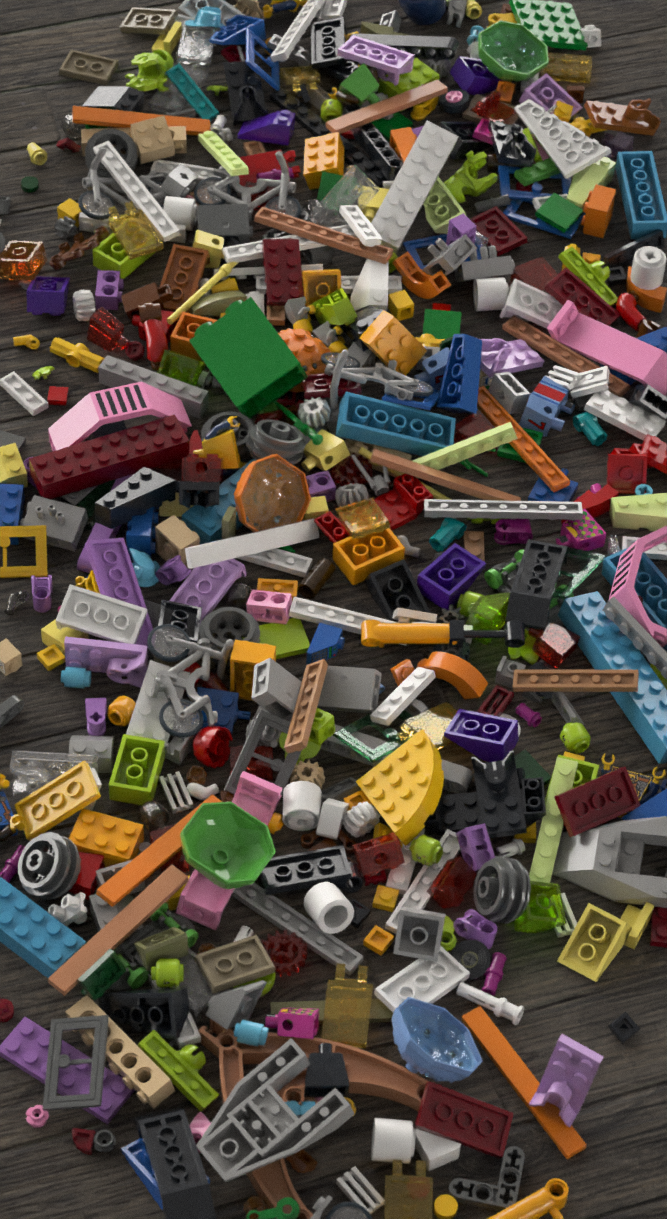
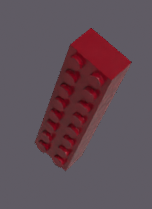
M174 414L29 458L30 475L41 497L54 499L135 474L143 467L151 469L189 457L190 443Z

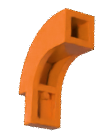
M409 252L404 253L392 262L402 275L401 282L404 286L421 298H434L451 286V283L441 270L434 275H428L422 271Z
M629 266L626 282L627 293L629 291L636 292L639 297L638 305L661 313L667 288L659 286L653 290L640 289L631 281L632 267Z
M432 652L428 659H422L417 664V667L434 670L436 678L443 679L452 684L464 699L480 698L488 685L487 680L473 665L453 654Z

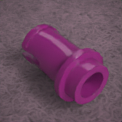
M525 703L519 704L516 708L515 713L527 721L528 726L537 727L541 723L542 717L540 713L534 712Z

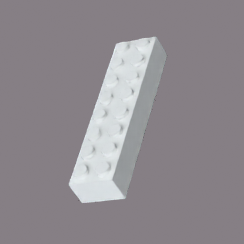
M428 120L371 222L382 238L381 245L393 249L395 254H397L458 139V136Z

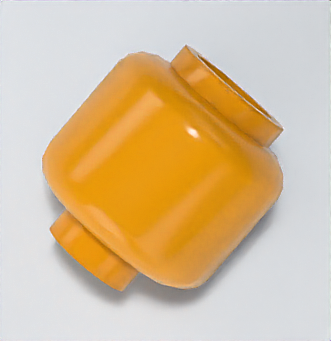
M119 696L107 709L109 720L114 725L127 726L130 723L136 702L128 696Z

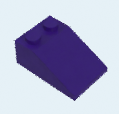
M459 56L450 70L454 81L458 83L461 90H465L469 95H480L497 89L498 82L504 81L499 79L494 73H491L487 66L482 63L481 59Z
M282 110L243 122L237 138L289 145L294 133L295 113H291L289 110Z
M33 276L27 289V312H32L33 315L50 313L52 316H59L64 314L70 277Z
M454 543L418 574L417 586L424 597L442 609L446 608L449 610V606L451 604L454 606L458 602L460 595L469 589L485 568L486 563Z
M459 709L445 730L444 736L484 761L504 760L510 751H513L519 741L518 720Z

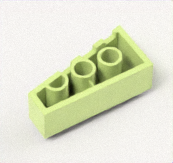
M667 493L612 497L609 510L612 526L614 528L634 530L646 528L653 532L667 526Z

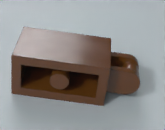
M155 282L121 296L125 312L131 322L135 314L140 315L138 305H144L147 302L159 303L161 310H164V303L174 298L169 284L157 287Z

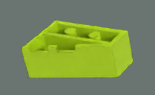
M343 288L310 304L315 307L316 312L314 314L319 324H324L328 321L331 325H349L355 321L354 318L358 317Z

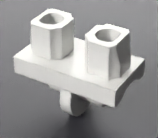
M82 892L75 896L67 894L62 898L61 906L52 904L48 908V913L65 926L72 922L82 924L87 919L86 913L88 910L84 907L83 903L86 896Z

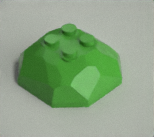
M233 802L202 803L180 833L182 849L187 863L212 883L223 889H233L253 884L276 853L268 826Z

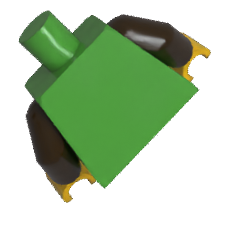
M364 63L362 65L358 64V68L340 84L339 91L333 87L332 91L334 94L328 93L330 99L354 105L358 104L359 106L363 105L366 101L371 105L380 102L381 99L375 94L380 82L377 70Z

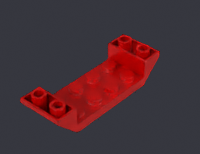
M403 474L394 479L393 490L369 501L364 507L351 510L337 518L329 511L315 518L314 523L333 544L382 522H385L393 531L416 519L424 509V500L432 499L433 495L416 477Z

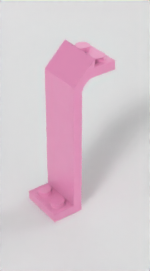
M566 301L547 327L553 339L576 353L643 384L650 385L666 396L667 353L579 313L574 302Z
M243 771L232 802L268 826L282 796V787ZM194 869L180 895L176 913L216 931L223 910L235 888L223 889Z

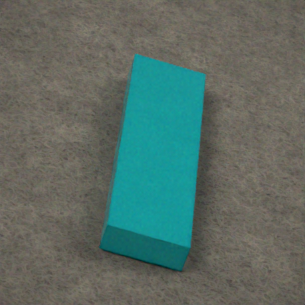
M180 63L165 72L169 80L201 119L212 121L219 115L218 110Z

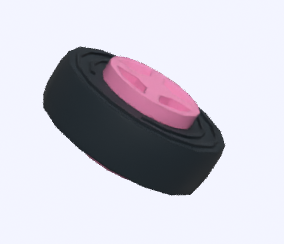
M461 89L449 90L440 96V107L449 114L463 112L470 105L469 94Z

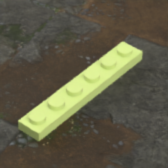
M205 131L203 134H198V141L231 176L249 174L248 166L215 132Z
M508 422L412 461L440 470L518 438L511 422Z
M560 757L556 759L545 806L546 815L542 819L529 874L530 883L550 886L564 821L554 796L572 789L578 766L577 761Z

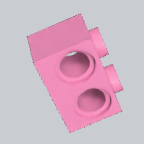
M252 590L246 603L247 613L251 614L256 621L287 624L290 617L289 610L292 604V595L290 593Z

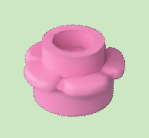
M41 1105L30 1107L26 1112V1121L32 1127L40 1128L46 1124L49 1113L44 1111Z

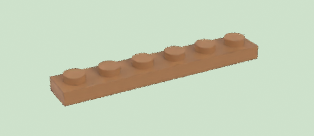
M325 659L306 665L284 749L288 754L301 751L307 747L328 668Z
M514 670L513 692H638L639 671Z

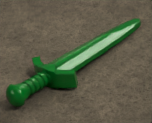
M274 400L276 406L294 422L296 428L312 439L314 445H320L323 442L322 435L317 434L312 427L304 424L290 410Z

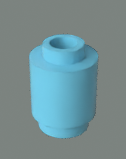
M66 666V669L61 671V683H64V687L85 689V687H90L92 673L86 668Z
M242 1019L241 1024L236 1023L233 1036L237 1037V1042L256 1047H259V1045L265 1046L269 1028L264 1027V1024Z

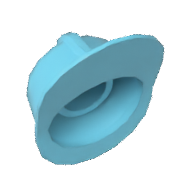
M211 6L202 7L198 10L194 20L185 22V25L192 27L220 28L225 26L221 23L220 8Z

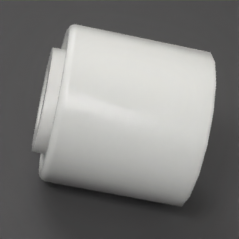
M165 197L163 207L165 213L174 224L186 225V230L192 231L197 220V204L195 199Z
M652 246L639 248L633 258L630 277L632 283L645 290L658 288L663 282L667 260L665 253Z
M505 278L474 279L473 299L475 310H503L509 294V287Z
M296 781L284 788L282 814L284 825L297 831H307L318 826L322 796L319 786L308 781Z
M323 882L313 886L304 898L306 912L324 933H338L344 930L353 919L354 909L352 904L333 883Z
M374 1118L371 1160L409 1164L411 1157L414 1156L416 1131L413 1128V1122Z

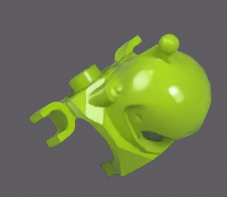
M163 49L155 50L153 53L135 55V59L131 60L132 66H139V73L137 77L130 73L125 75V78L130 79L126 86L139 91H150L156 88L162 92L167 91L168 87H164L163 83L167 82L168 78L165 72L173 67L174 61L172 56Z
M472 150L466 154L467 160L463 166L444 182L458 203L466 201L464 195L477 197L485 193L497 181L498 176L496 173H491L487 177L477 179V171L487 163V155L484 151L476 155L473 154Z

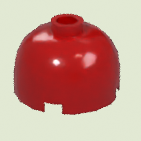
M206 726L202 728L193 739L195 758L207 767L216 768V766H223L228 760L232 749L228 747L229 741H232L231 732L221 726Z

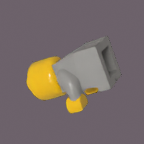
M305 297L287 300L284 310L288 320L293 325V329H303L310 331L312 334L313 328L309 314L316 312L314 305L306 307Z
M327 321L313 330V335L320 339L330 349V352L341 353L343 350H348L344 345L345 340L341 336L336 337L335 335L342 333L340 326L336 325L332 329L331 324Z

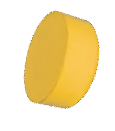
M446 1194L437 1197L434 1202L435 1215L440 1219H452L455 1217L458 1209L456 1199Z

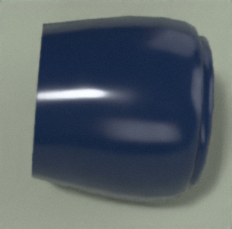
M398 0L408 18L418 25L433 24L441 19L446 11V0Z

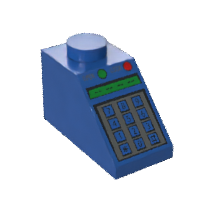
M319 623L307 651L306 665L322 659L328 660L336 657L338 650H342L345 643V638L342 637L343 629Z

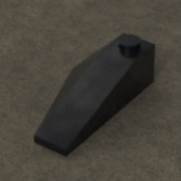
M187 987L105 992L98 998L99 1007L106 1015H109L112 1021L119 1024H127L140 1032L151 1033L155 1030L163 1039H177L180 1037L190 1011Z

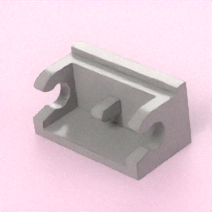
M188 720L178 732L187 733L193 731L199 725V721L195 720L194 724L191 725ZM197 734L187 738L174 737L169 744L165 745V758L180 765L193 748V739Z

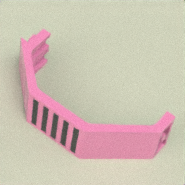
M137 382L89 393L48 428L52 451H56L81 443L104 424L145 415L164 418L175 414L185 433L188 432L187 427L192 425L181 399L144 382Z
M667 526L639 538L620 556L609 600L615 597L661 647L667 644V629L653 623L649 619L635 591L634 583L642 553L661 543H667Z

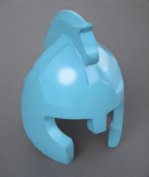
M129 548L139 587H150L156 584L159 580L155 573L160 568V565L153 561L147 553Z

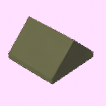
M176 927L133 943L147 971L151 970V966H156L158 959H179L189 955L187 934Z

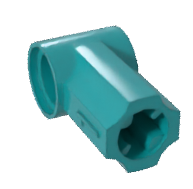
M584 412L573 417L575 429L578 432H583L593 445L597 447L607 440V434L598 424L597 416Z
M446 517L441 524V528L429 539V543L437 552L443 551L454 539L459 540L464 535L467 525L456 518Z

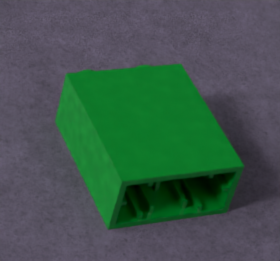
M252 297L245 301L237 300L230 304L223 317L214 323L206 322L199 326L194 333L195 337L189 340L238 411L249 419L308 378L300 362Z

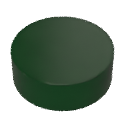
M27 176L21 180V189L24 192L32 193L38 190L39 181L37 178Z

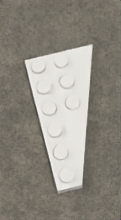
M530 99L514 107L517 115L526 127L529 128L532 135L565 179L611 153L610 148L600 145L597 140L587 137L581 130L566 121L563 122L558 119V116L551 115L543 107Z

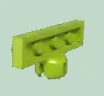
M573 246L558 256L573 274L611 307L616 304L618 297L604 282L610 276L609 267L606 266L603 269L601 267L605 265V262L595 261L592 264H588Z
M155 1030L138 1043L137 1046L201 1112L217 1099L219 1094L198 1073L205 1065L206 1059L202 1051L193 1057L192 1053L198 1049L196 1045L187 1044L181 1050L176 1051Z

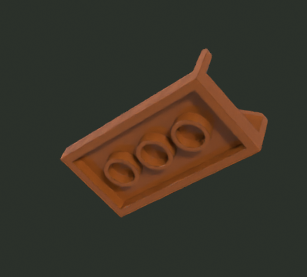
M650 98L647 100H632L628 106L588 100L584 105L593 127L598 129L654 136L661 123L657 116L647 110L651 103Z
M173 244L160 286L169 284L174 295L171 301L164 303L165 311L175 312L198 291L205 266L207 264L210 265L208 250Z

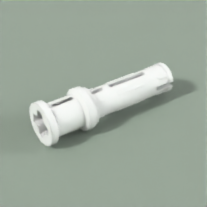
M463 981L456 992V995L494 1011L495 1016H502L511 1020L514 1025L519 1023L524 1012V1006L518 1007L507 1002V999L504 997L498 999Z

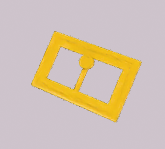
M46 525L0 526V547L3 548V567H0V578L31 577L32 575H35V577H48ZM9 537L36 538V566L7 567V547L10 545Z

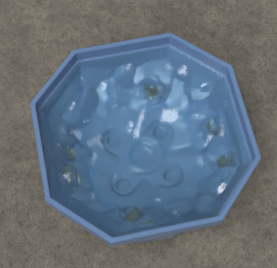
M408 997L394 1010L391 1020L394 1043L398 1045L397 1050L400 1052L401 1058L407 1062L406 1068L410 1072L425 1074L426 1077L428 1076L436 1082L448 1081L452 1083L470 1076L483 1062L469 1029L445 1008Z

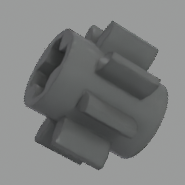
M66 216L64 219H58L55 224V230L58 231L56 235L66 240L68 237L72 238L77 232V227L74 225L76 221Z
M451 604L449 610L446 608L442 609L444 616H440L439 619L443 620L444 624H449L451 619L447 618L450 613L456 616L455 620H460L465 615H460L461 607L456 610L453 609Z

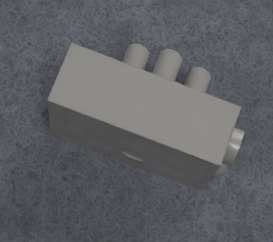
M466 234L448 246L439 238L435 243L442 251L439 252L431 244L428 250L434 258L422 271L428 275H434L441 270L446 276L460 266L477 247Z
M496 246L488 247L489 258L487 247H480L481 260H478L477 251L475 250L470 255V261L463 262L454 270L456 283L513 274V270H515L514 260L511 259V255L497 257Z
M34 495L32 501H29L27 504L26 516L21 519L19 526L46 525L48 545L75 552L87 523L88 515L85 508ZM23 537L29 540L36 541L35 537Z
M269 658L254 665L251 699L269 713L291 722L302 682L273 659Z
M328 666L317 707L321 710L372 714L378 705L382 673L370 668Z

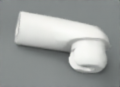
M194 782L187 785L189 795L199 800H205L212 794L216 795L219 793V788L215 783L208 787Z

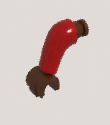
M629 291L618 297L616 310L630 327L638 331L636 338L659 330V324L647 320L637 310L638 294L634 291Z
M147 302L144 305H138L140 320L143 323L146 336L147 358L151 361L152 369L161 370L164 368V360L167 358L168 351L167 338L160 322L162 319L161 307L159 303Z

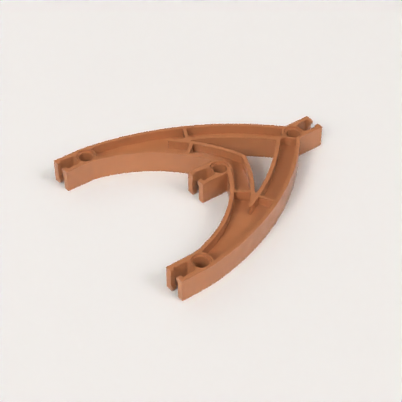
M210 1019V1029L208 1032H206V1026H202L198 1030L201 1035V1042L199 1043L219 1058L220 1088L223 1104L236 1084L244 1078L243 1064H261L291 1038L306 1054L308 1060L309 1054L318 1053V1045L321 1043H330L332 1045V1053H342L349 1080V1093L386 1098L419 1112L422 1101L421 1097H423L426 1083L429 1082L383 1057L326 1039L287 1037L268 1032L265 1046L259 1045V1047L237 1042V1037L233 1036L234 1032L231 1029H225L212 1019ZM215 1032L218 1037H213L211 1034ZM307 1068L277 1092L284 1102L296 1100L299 1105H302V1102L315 1101L316 1104L318 1103L313 1097H304ZM284 1158L246 1173L254 1189L268 1209L276 1208L279 1200L290 1197L297 1201L300 1208L296 1219H310L313 1213L305 1207L293 1187ZM290 1205L284 1206L283 1212L285 1214L291 1213L292 1207Z

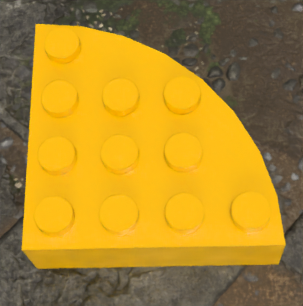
M423 729L356 781L405 846L425 827L424 822L436 810L443 789L444 771L442 770L441 756Z

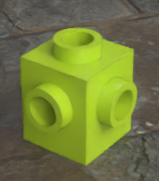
M317 708L309 741L320 746L328 737L334 734L335 723L333 715Z

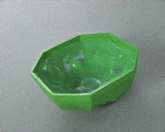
M500 20L478 34L479 58L487 66L488 70L499 79L510 82L527 81L530 78H534L549 63L547 45L522 24Z

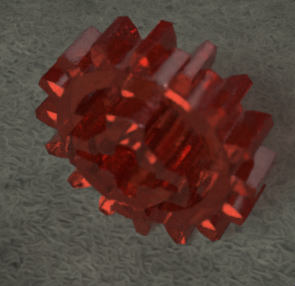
M362 455L356 457L368 475L372 477V464L368 463L367 458L362 459ZM351 456L330 468L334 483H340V487L356 483L365 485V482H368Z
M276 930L275 936L268 934L267 940L261 941L267 954L272 949L269 957L275 966V972H279V977H282L283 972L291 976L292 970L298 973L299 966H305L307 945L302 944V937L296 939L295 932L287 935V930H284L283 934ZM297 951V952H298V955H297V957L295 958L294 955H295V952Z

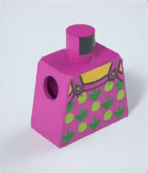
M586 509L582 510V520L565 521L561 527V537L556 538L557 545L569 546L575 554L597 549L605 544L606 532Z
M282 1008L278 1014H266L265 1026L267 1028H278L277 1034L279 1036L313 1039L318 1033L319 1009ZM287 1019L291 1020L293 1025L289 1024Z

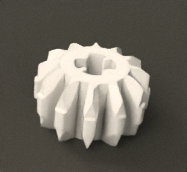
M79 290L73 294V308L78 321H89L95 317L94 297L90 290Z
M312 397L311 400L305 399L304 403L300 404L298 410L300 420L310 427L315 426L316 428L319 425L324 426L325 422L329 421L331 415L328 403L320 397L317 399Z
M367 801L360 802L357 806H353L351 810L347 811V815L343 817V825L348 833L355 838L363 837L366 833H370L374 826L379 823L380 815L377 809Z

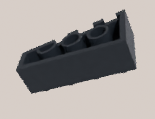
M143 467L95 502L96 523L113 529L132 520L134 515L141 516L147 513V509L151 507L159 508L162 506V502L176 500V480Z

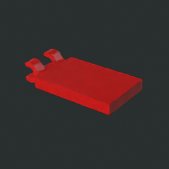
M281 149L239 157L248 166L249 174L239 175V184L243 187H254L257 185V173L270 172L272 169L281 170L275 155L276 152H281ZM294 150L283 154L287 166L288 163L295 161L296 154ZM299 166L291 167L293 178H298L299 173H301Z

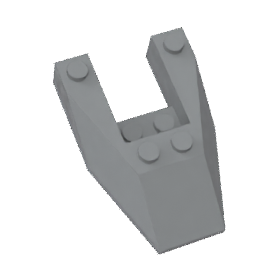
M667 816L602 824L572 837H569L567 831L562 832L552 874L613 902L645 905L648 902L653 904L654 907L667 908V878L640 875L644 844L667 846Z
M292 1038L236 1084L196 1145L198 1150L225 1182L302 1150L338 1129L354 1115L351 1105L336 1088L300 1118L281 1099L277 1092L310 1065L306 1054Z

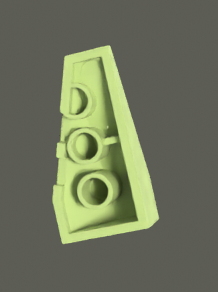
M603 157L574 174L566 200L582 208L585 202H589V192L594 190L596 184L607 186L612 181L616 162Z
M438 176L423 205L426 220L434 232L447 234L449 220L463 213L466 215V213Z

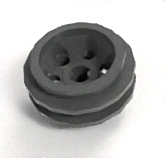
M103 129L96 132L88 140L85 147V162L88 170H90L92 161L96 156L93 152V147L109 141L112 145H116L114 146L116 151L131 170L134 171L137 164V147L133 139L124 131ZM125 150L126 154H121L120 151ZM100 163L97 168V176L113 178L105 166Z
M233 411L214 415L204 424L201 431V441L203 442L206 434L214 426L227 421L230 416H237L232 422L234 425L240 423V426L230 429H234L240 461L246 462L252 456L249 453L246 442L251 427L255 425L253 421L247 416Z
M268 419L261 420L251 427L246 445L250 455L255 460L272 454H278L295 465L301 461L306 443L301 431L296 427L282 421Z
M235 607L219 608L209 613L201 621L198 640L208 638L211 648L220 652L228 639H232L234 642L235 640H245L260 643L259 624L251 614ZM232 647V649H231V651H230V653H229V657H228L226 666H230V658H231V654H232L233 647ZM214 658L210 659L211 661L218 664L219 660Z
M52 832L40 834L38 837L33 838L23 849L18 861V875L22 887L29 894L46 900L56 899L64 895L73 887L80 873L81 859L77 847L70 838Z
M496 856L484 863L478 871L474 884V902L480 914L492 922L505 924L520 917L526 910L530 898L531 884L528 871L517 859Z

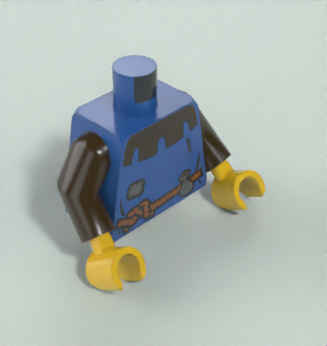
M1 773L0 789H6L10 783L5 779L6 776ZM0 790V842H4L10 836L18 835L17 829L19 831L24 830L25 824L21 822L24 820L19 814L13 815L4 791Z

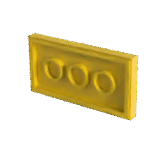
M82 761L17 802L14 806L17 814L24 818L21 821L25 824L24 833L26 839L31 841L33 838L38 837L99 799L101 795L89 764L86 761Z

